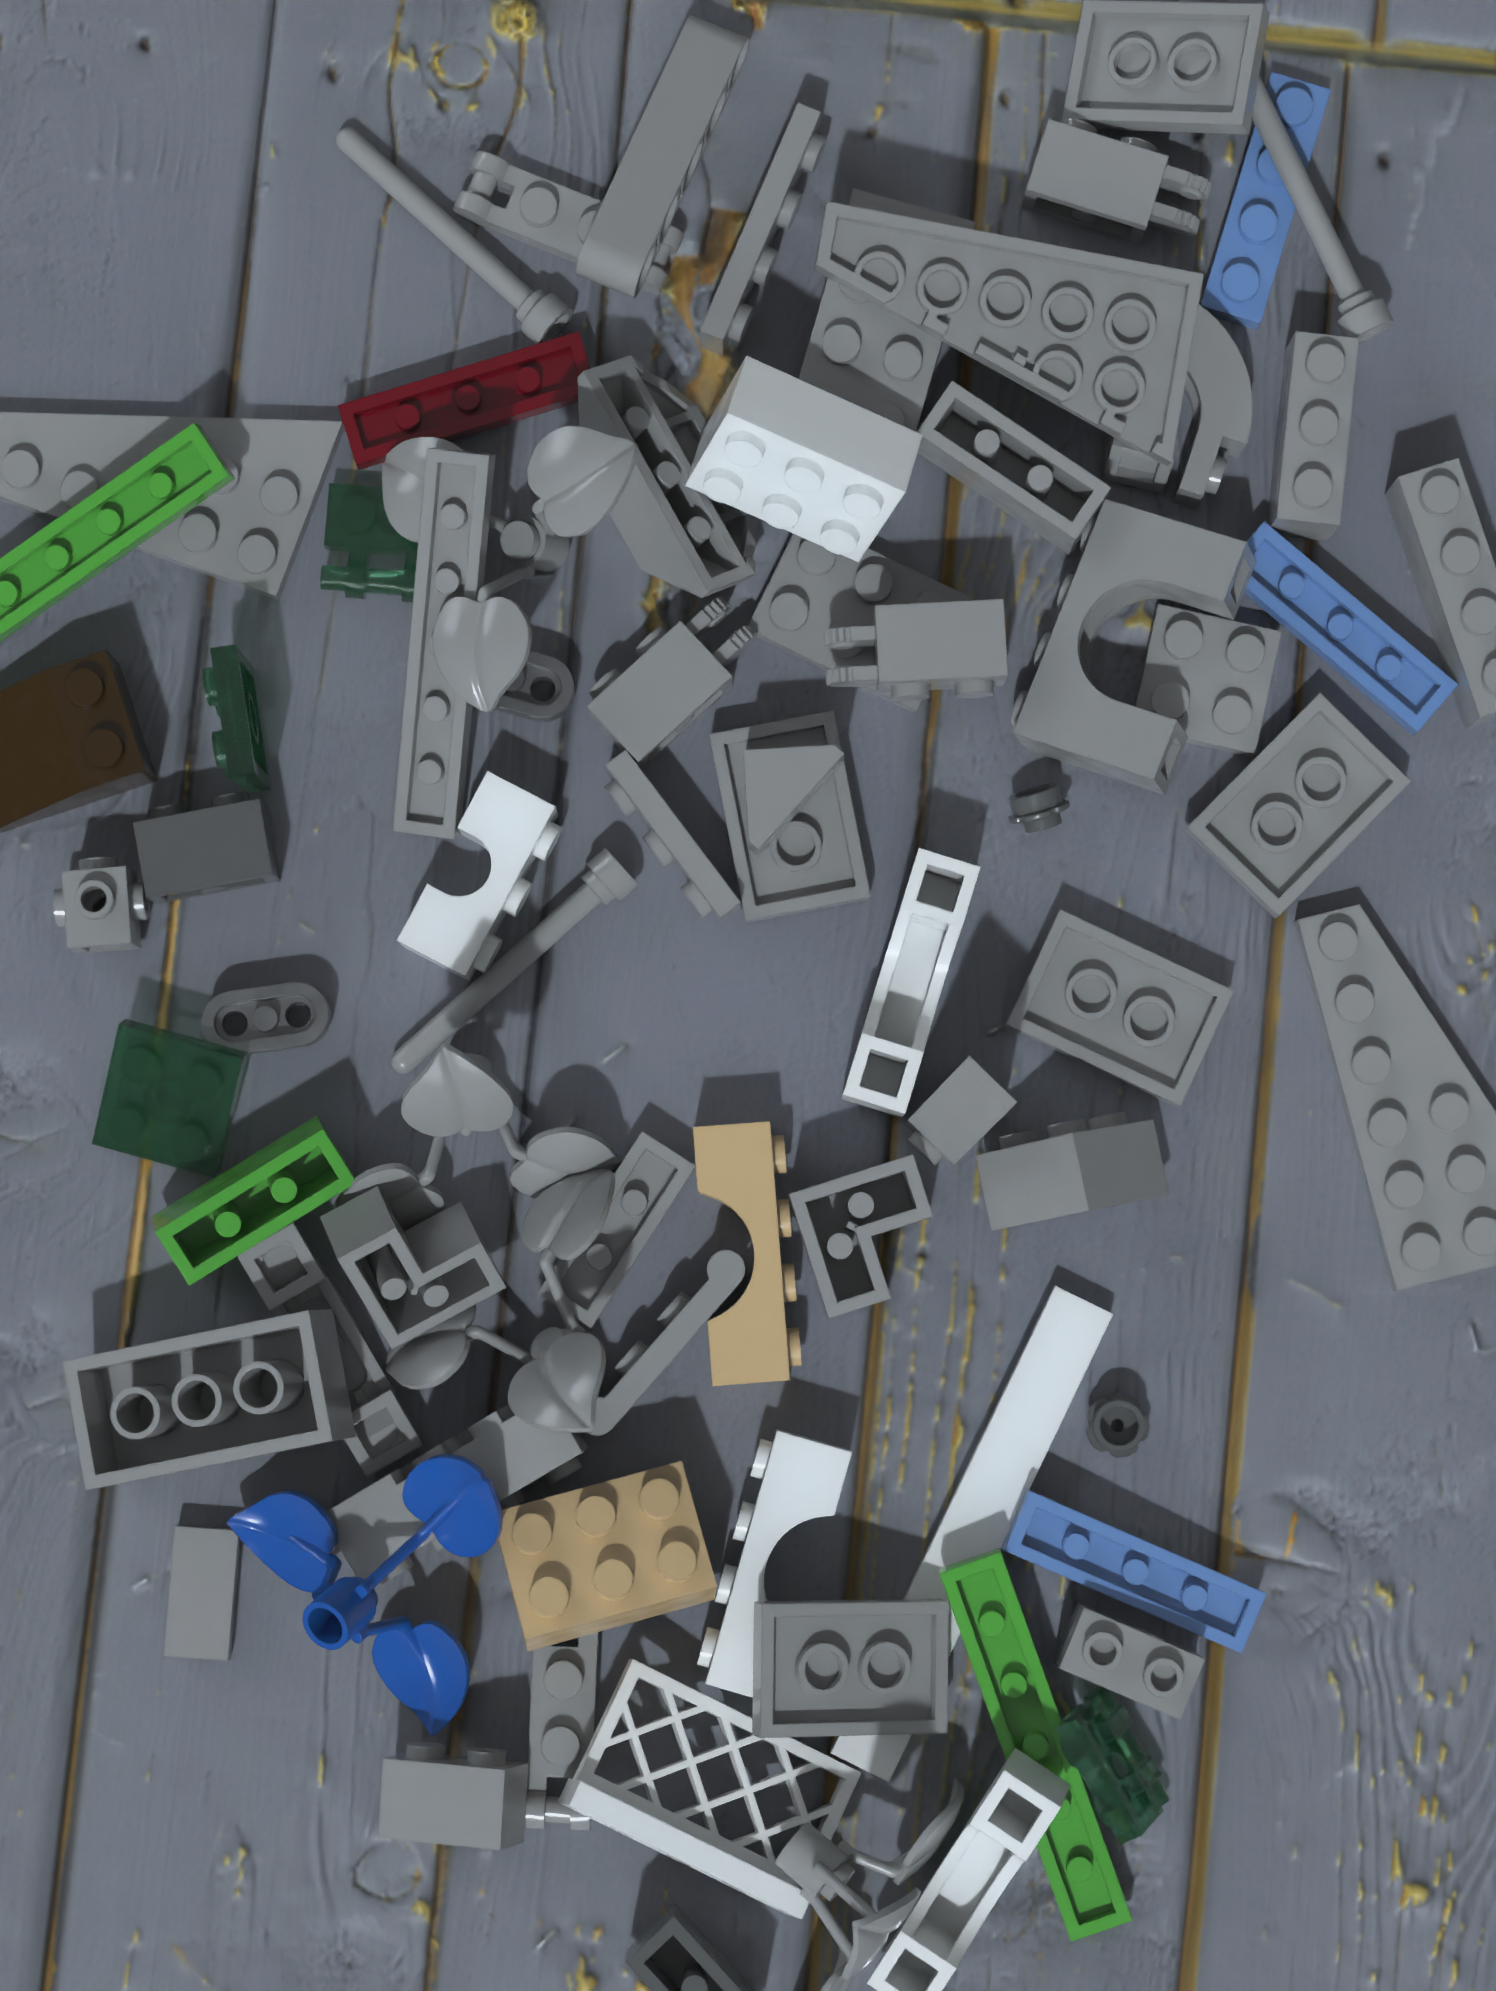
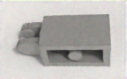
M1065 118L1061 122L1048 119L1021 208L1140 245L1147 226L1169 233L1172 232L1176 235L1190 237L1197 234L1200 225V219L1192 215V213L1156 202L1158 190L1201 201L1208 198L1212 182H1209L1203 176L1166 165L1169 156L1157 153L1156 146L1143 139L1123 137L1119 141L1097 134V129L1093 125L1082 120Z
M722 596L712 600L686 625L679 621L669 631L663 625L656 628L637 646L635 652L640 656L639 659L623 673L617 668H613L597 681L588 693L593 698L586 706L589 717L622 752L625 749L641 770L733 687L732 675L725 668L750 646L758 635L747 624L735 630L713 654L708 651L698 639L725 618L731 605Z
M1004 599L875 605L872 626L841 627L823 631L825 647L837 650L855 647H874L875 665H841L827 670L826 685L831 687L876 686L877 693L891 692V700L898 702L925 700L930 698L929 690L955 689V697L982 698L992 696L994 694L993 687L1004 686L1008 677Z

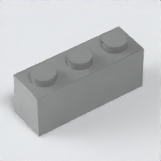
M1296 331L1285 349L1267 524L1281 536L1328 541L1340 526L1359 338Z
M951 381L917 431L923 435L918 454L1068 555L1080 540L1083 531L1090 521L1100 511L1111 489L1109 485L954 381Z

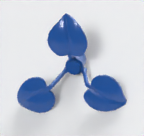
M453 1454L433 1456L418 1464L409 1473L404 1483L402 1498L407 1509L425 1524L366 1579L361 1577H342L336 1581L342 1563L336 1555L331 1553L338 1542L335 1524L322 1506L304 1493L293 1490L274 1492L234 1514L227 1521V1524L241 1541L285 1582L299 1590L312 1593L314 1601L305 1608L302 1620L306 1633L314 1643L328 1650H336L344 1646L351 1638L355 1643L359 1644L368 1636L378 1634L374 1640L372 1658L379 1676L387 1688L419 1717L430 1736L439 1733L454 1718L465 1700L470 1682L468 1657L457 1637L445 1625L434 1620L423 1621L413 1627L410 1619L404 1615L372 1623L369 1622L376 1614L378 1603L377 1593L374 1588L432 1533H434L438 1542L447 1551L460 1557L480 1556L497 1542L502 1531V1510L491 1479L485 1476L482 1468L467 1458Z

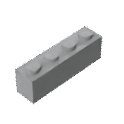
M1459 458L1397 477L1385 493L1445 672L1458 683V686L1453 690V695L1466 730L1496 720V566Z

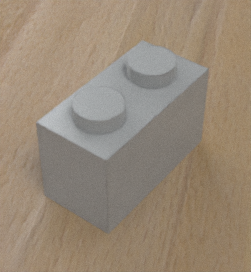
M431 1742L407 1743L405 1753L383 1758L378 1838L503 1850L524 1842L528 1763L506 1761L507 1751L496 1748L467 1749V1757L445 1755L446 1745Z

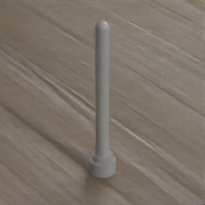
M1259 75L1252 120L1342 302L1337 307L1341 315L1337 324L1343 336L1359 338V343L1389 328L1394 323V320L1383 298L1376 299L1372 290H1364Z
M346 127L338 132L336 136L338 148L517 310L516 318L522 323L520 330L530 340L538 344L556 338L564 330L572 318L573 310L555 293L547 295L541 289L534 292L358 131Z
M606 848L586 864L590 870L581 877L585 882L489 967L486 973L479 976L393 1053L391 1065L396 1072L406 1074L416 1068L442 1042H445L598 904L603 902L607 906L615 898L621 902L639 886Z

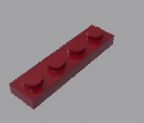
M579 331L343 403L338 405L356 466L358 470L384 463L386 455L405 440L418 437H435L452 442L578 403V376L583 371L591 368Z

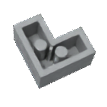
M1118 1112L1087 1119L1089 1130H1087L1085 1118L1048 1125L1049 1138L1039 1141L1036 1130L998 1137L1000 1150L975 1155L991 1231L1169 1195L1154 1120L1128 1123L1126 1113Z
M913 1154L788 1195L827 1318L891 1299L872 1236L933 1217Z
M378 1186L320 1216L337 1260L391 1349L398 1347L506 1288L484 1240L461 1201L406 1231L402 1229Z

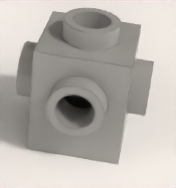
M115 857L79 860V870L61 871L63 888L54 889L53 909L57 926H65L66 944L69 950L77 954L142 949L140 920L149 919V899L146 898L143 881L137 882V876L134 871L127 866L118 867V858ZM106 897L105 906L97 911L98 902Z

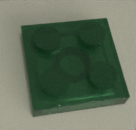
M236 644L210 648L213 667L203 668L202 673L209 707L215 706L217 715L221 720L222 730L212 731V744L217 768L219 770L224 769L227 779L232 778L244 792L254 793L271 790L253 666Z
M124 1019L118 1025L92 1144L215 1178L221 1170L248 1052Z

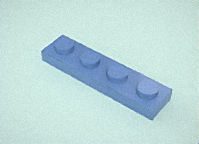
M1271 72L1266 90L1307 172L1331 89ZM1255 124L1200 305L1215 318L1257 330L1267 304L1295 206Z
M1264 521L1246 541L1257 562L1244 594L1414 736L1458 686V683Z
M1029 1489L1025 1491L1002 1545V1549L1010 1554L1241 1654L1267 1593Z

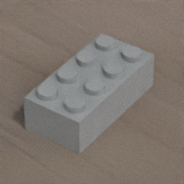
M853 188L849 202L850 206L974 229L976 223ZM827 278L799 379L917 432L943 342Z
M333 1309L307 1310L63 1361L85 1490L114 1486L356 1437Z

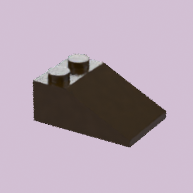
M107 650L43 670L0 690V833L158 781L120 663Z

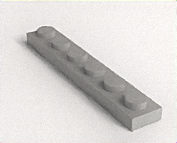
M434 447L426 449L393 831L447 839H456L461 836L457 827L463 814L472 705L462 699L450 687L442 675L433 652L432 637L437 616L447 601L454 597H466L477 601L478 592L484 586L496 457L493 454Z

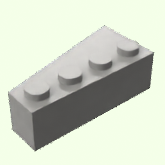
M508 1404L478 1421L462 1433L455 1435L414 1459L411 1463L397 1469L326 1511V1513L335 1524L338 1533L337 1544L355 1576L366 1579L425 1524L407 1509L402 1498L404 1483L409 1473L425 1459L442 1454H453L471 1460L483 1469L487 1478L491 1479L500 1502L501 1510L525 1501L526 1498L521 1488L543 1476L548 1486L581 1468L582 1465L576 1456L583 1453L588 1446L580 1432L550 1431L525 1423L512 1412ZM434 1533L418 1547L420 1548L431 1541L436 1552L444 1548L438 1542ZM408 1556L380 1582V1585L414 1566L411 1558Z

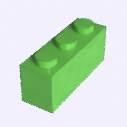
M316 1115L153 1215L154 1232L190 1286L351 1186L355 1177L322 1121Z

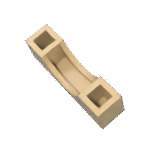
M770 1121L693 1127L698 1194L718 1200L732 1209L748 1229L754 1249V1268L745 1292L731 1308L707 1321L712 1386L790 1380L789 1367L802 1366L799 1327L786 1328L784 1302L797 1301L794 1263L781 1264L779 1238L792 1237L789 1199H776L774 1174L787 1173L784 1135L771 1136Z

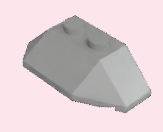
M632 355L583 371L578 376L579 426L634 441L639 446L629 481L609 514L641 571L701 598L750 579L755 574L753 556L757 538V517L725 503L716 502L707 495L685 486L703 430L707 425L697 404L665 380L645 371L644 364Z

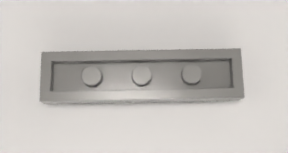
M801 103L796 105L700 328V347L724 356L730 340L733 339L741 342L747 331L754 312V307L746 304L755 282L766 285L779 250L772 248L771 244L779 226L787 229L791 227L803 197V193L795 191V188L804 169L812 173L815 171L826 145L827 137L819 134L820 111Z

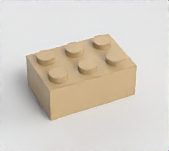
M682 1461L502 1510V1531L498 1544L527 1652L715 1600L717 1584Z

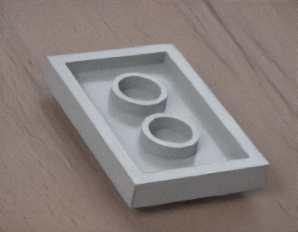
M1083 0L1062 119L1073 118L1082 120L1101 130L1249 134L1270 17L1269 11L1264 3Z
M793 534L748 625L758 634L757 638L827 671L841 665H875L874 647H855L844 650L825 647L823 631L841 627L872 626L875 605L971 601L972 598L869 548L860 561L856 562L843 555L834 554L816 543ZM876 686L860 687L914 714H917L923 701H892L891 692L877 693Z
M1319 693L1184 831L1276 919L1404 790L1411 780Z
M834 710L709 734L745 923L870 899L869 884L844 759L839 768L759 857L749 849L743 750L836 745L842 751Z
M1060 909L1005 1027L1173 1106L1180 1107L1234 990Z
M942 1599L754 1602L752 1735L759 1738L947 1733L949 1601Z

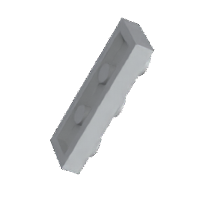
M625 749L606 763L607 773L612 781L604 786L605 790L626 817L636 811L650 829L642 839L661 865L665 868L674 861L687 878L688 882L680 887V889L697 913L704 918L712 912L720 924H722L741 910L740 900Z
M643 1131L615 1172V1190L611 1206L597 1238L577 1258L572 1260L559 1259L554 1266L574 1317L590 1328H593L696 1168V1165ZM545 1280L537 1294L556 1305L548 1283Z

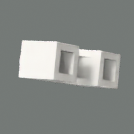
M487 771L457 827L462 836L480 844L489 852L491 871L487 881L479 890L466 896H452L427 884L397 941L404 948L468 981L472 979L476 969L486 973L503 942L502 939L495 936L506 913L516 917L530 893L533 884L525 880L529 869L536 857L543 861L547 860L561 834L562 827L554 823L559 815L556 807Z

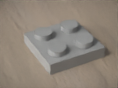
M1158 604L1154 613L1134 706L1177 720L1188 736L1186 743L1253 757L1256 754L1282 631Z

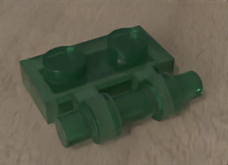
M329 483L324 546L326 550L349 552L346 567L322 565L321 590L344 591L346 598L366 599L367 593L402 596V602L413 603L418 543L402 537L389 522L384 509L382 487ZM370 555L405 556L403 571L369 568Z
M1099 1686L1084 1695L1085 1702L1077 1705L1055 1730L1060 1737L1061 1749L1066 1760L1072 1767L1078 1769L1093 1796V1805L1098 1817L1106 1826L1111 1828L1119 1844L1122 1845L1145 1833L1163 1812L1161 1806L1169 1801V1797L1158 1779L1162 1775V1771L1152 1755L1145 1756L1129 1728L1133 1724V1720L1124 1704L1117 1705L1109 1690Z

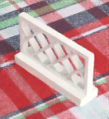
M629 1659L574 1778H568L558 1803L784 1914L802 1920L809 1905V1902L800 1895L803 1887L775 1864L776 1859L768 1837L798 1825L802 1827L807 1822L811 1824V1820L822 1817L817 1830L831 1841L861 1772L791 1737H756L752 1735L751 1717L634 1659ZM639 1678L660 1689L668 1715L635 1727L627 1701ZM673 1695L694 1706L678 1711ZM706 1711L717 1717L725 1744L693 1755L681 1720ZM621 1716L626 1731L611 1736ZM671 1724L683 1759L650 1771L638 1736ZM730 1724L750 1734L735 1740ZM629 1739L640 1775L614 1784L594 1774L605 1748ZM764 1740L774 1745L782 1772L750 1783L738 1748ZM729 1752L740 1788L707 1799L696 1764ZM788 1753L806 1761V1763L792 1768ZM686 1768L697 1804L673 1813L661 1806L653 1780ZM821 1768L839 1777L840 1779L829 1804L807 1812L796 1776ZM786 1781L797 1816L765 1828L753 1792ZM643 1784L648 1800L628 1791V1789ZM744 1797L755 1832L730 1841L719 1835L711 1808ZM701 1812L706 1828L685 1818ZM758 1841L763 1856L743 1846Z

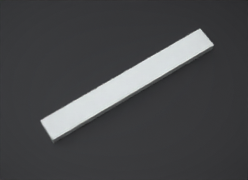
M1053 1286L903 1599H942L949 1601L939 1575V1569L988 1551L1002 1548L1025 1491L1030 1489L1107 1329L1113 1316L1112 1313L1057 1286ZM950 1603L948 1658L960 1635ZM912 1734L837 1736L830 1752L889 1782Z

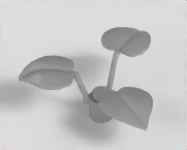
M582 426L561 427L548 433L535 447L527 469L528 484L531 490L540 498L532 506V511L537 518L519 516L511 521H507L490 515L489 527L501 533L500 544L505 558L517 567L515 570L482 586L478 592L477 601L466 597H454L447 601L437 616L432 637L435 659L445 680L462 699L477 709L485 712H493L502 695L523 670L532 644L530 620L523 609L509 598L491 597L522 579L532 580L534 570L550 572L559 568L565 562L569 553L568 537L585 535L604 521L619 500L629 481L639 447L634 441L611 436ZM418 437L405 440L386 455L385 462L382 464V494L386 515L393 528L402 537L418 543L426 449L434 447L465 451L457 444L448 440L435 437Z
M442 1042L428 1065L408 1085L401 1099V1114L406 1123L423 1134L434 1136L425 1168L418 1175L411 1168L401 1163H388L370 1168L355 1177L351 1186L339 1194L335 1201L334 1209L378 1186L404 1231L443 1211V1193L435 1186L429 1185V1183L436 1176L446 1136L458 1132L463 1136H468L472 1131L486 1132L499 1129L510 1155L519 1160L510 1170V1182L520 1192L532 1198H537L544 1190L556 1182L576 1174L601 1168L611 1169L615 1174L624 1159L619 1157L610 1144L602 1137L576 1127H557L545 1130L532 1137L527 1144V1148L522 1146L516 1140L508 1122L514 1110L512 1095L508 1088L493 1074L491 1062L481 1055L463 1053L446 1042Z
M596 1169L556 1182L534 1200L522 1224V1243L531 1252H542L539 1264L565 1324L563 1329L550 1327L540 1332L533 1340L529 1353L482 1326L472 1325L477 1310L475 1304L394 1349L390 1347L385 1362V1372L403 1387L420 1390L435 1387L448 1380L464 1363L470 1348L469 1340H482L525 1364L514 1375L508 1391L509 1407L519 1419L532 1426L550 1431L593 1432L595 1430L596 1401L606 1366V1353L604 1346L598 1338L590 1333H585V1329L576 1321L555 1271L554 1261L556 1257L562 1260L577 1258L597 1238L607 1218L615 1190V1174L612 1170Z
M954 1778L949 1805L928 1825L909 1851L892 1861H883L858 1851L844 1839L836 1846L809 1822L805 1823L797 1831L777 1857L775 1864L803 1887L800 1895L813 1906L839 1946L840 1952L834 1972L820 1991H846L855 1975L863 1970L884 1947L889 1933L896 1930L907 1918L921 1894V1891L915 1887L901 1899L876 1912L846 1885L855 1872L846 1862L849 1860L894 1878L893 1882L898 1886L902 1884L936 1853L956 1820L964 1798V1786L956 1778ZM820 1895L830 1902L839 1895L864 1917L852 1922L853 1945Z

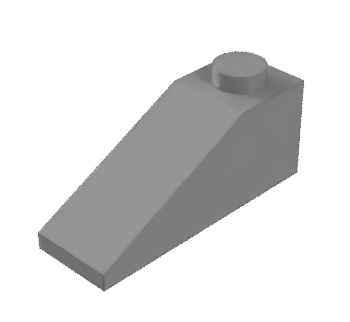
M969 1055L905 1122L914 1131L907 1141L933 1166L943 1159L952 1167L1017 1101Z

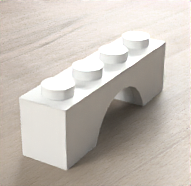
M921 848L918 849L841 1099L901 1118L905 1115L980 866Z
M776 1429L773 1442L760 1439L750 1476L762 1479L755 1504L742 1502L732 1538L744 1542L737 1567L725 1564L715 1597V1602L726 1605L719 1630L707 1627L697 1665L708 1668L705 1684L753 1698L754 1602L768 1601L764 1589V1573L769 1555L780 1538L791 1528L813 1518L835 1515L852 1454L851 1450L780 1429Z
M1015 1748L924 1888L910 1914L903 1921L886 1947L867 1984L877 1991H942L957 1969L965 1952L998 1898L1021 1865L1027 1861L1060 1810L1071 1784Z

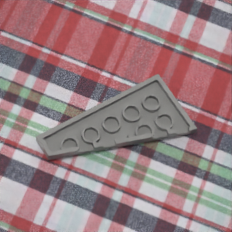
M826 202L814 264L815 271L1161 464L1168 466L1172 463L1204 274L840 203Z
M0 412V500L55 520L192 423L199 424L235 479L135 549L280 601L345 427L343 421Z
M1360 904L1298 919L1294 922L1392 1291H1399L1496 1266V1111Z

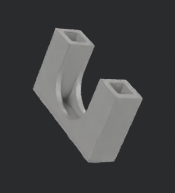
M1105 499L1098 517L1094 516L1082 533L1080 550L1083 552L1075 575L1068 574L1061 585L1057 599V608L1060 610L1052 633L1046 632L1039 641L1034 658V666L1037 668L1029 691L1023 690L1014 704L1011 715V724L1014 726L1012 733L1026 750L1166 795L1188 736L1177 720L1114 700L1095 688L1090 669V657L1094 641L1102 626L1116 612L1127 605L1147 599H1167L1234 620L1257 561L1248 543Z

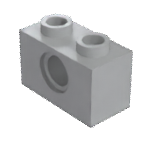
M1077 1601L1053 1662L1059 1669L1181 1720L1205 1659L1190 1649Z

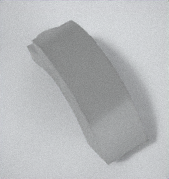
M1198 305L1184 393L1189 400L1193 412V437L1172 500L1173 503L1195 510L1205 492L1216 495L1227 459L1217 456V453L1219 452L1237 459L1241 456L1248 442L1253 415L1251 383L1242 355L1227 330L1201 305Z

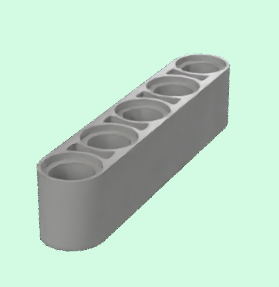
M693 15L688 17L588 231L576 264V275L632 298L638 296L739 76L748 51L749 37Z

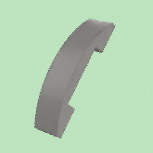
M292 1222L238 1255V1259L269 1311L272 1310L276 1317L307 1310L333 1309L356 1437L344 1440L366 1477L422 1446L423 1442L374 1351L296 1224Z

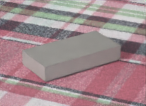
M190 1525L174 1526L163 1656L223 1661L231 1659L241 1539L231 1528Z

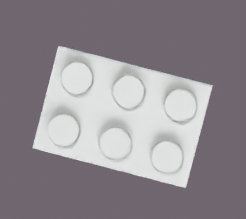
M746 356L703 430L685 486L707 495L716 502L725 503L764 520L775 528L784 529L816 543L834 554L843 555L859 562L906 493L923 435Z

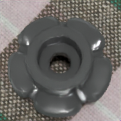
M1058 783L1043 784L1011 795L1009 799L1014 815L1008 818L1012 824L1023 822L1026 833L1038 832L1061 824L1060 812L1068 809L1070 803L1069 800L1062 799Z
M1120 1393L1113 1395L1111 1399L1100 1398L1094 1402L1087 1414L1090 1426L1087 1428L1086 1433L1091 1445L1100 1452L1109 1451L1113 1457L1117 1458L1127 1457L1135 1453L1138 1449V1444L1147 1438L1150 1429L1149 1418L1146 1413L1140 1411L1139 1402L1129 1395ZM1115 1419H1120L1123 1422V1428L1119 1432H1115L1111 1428V1423Z

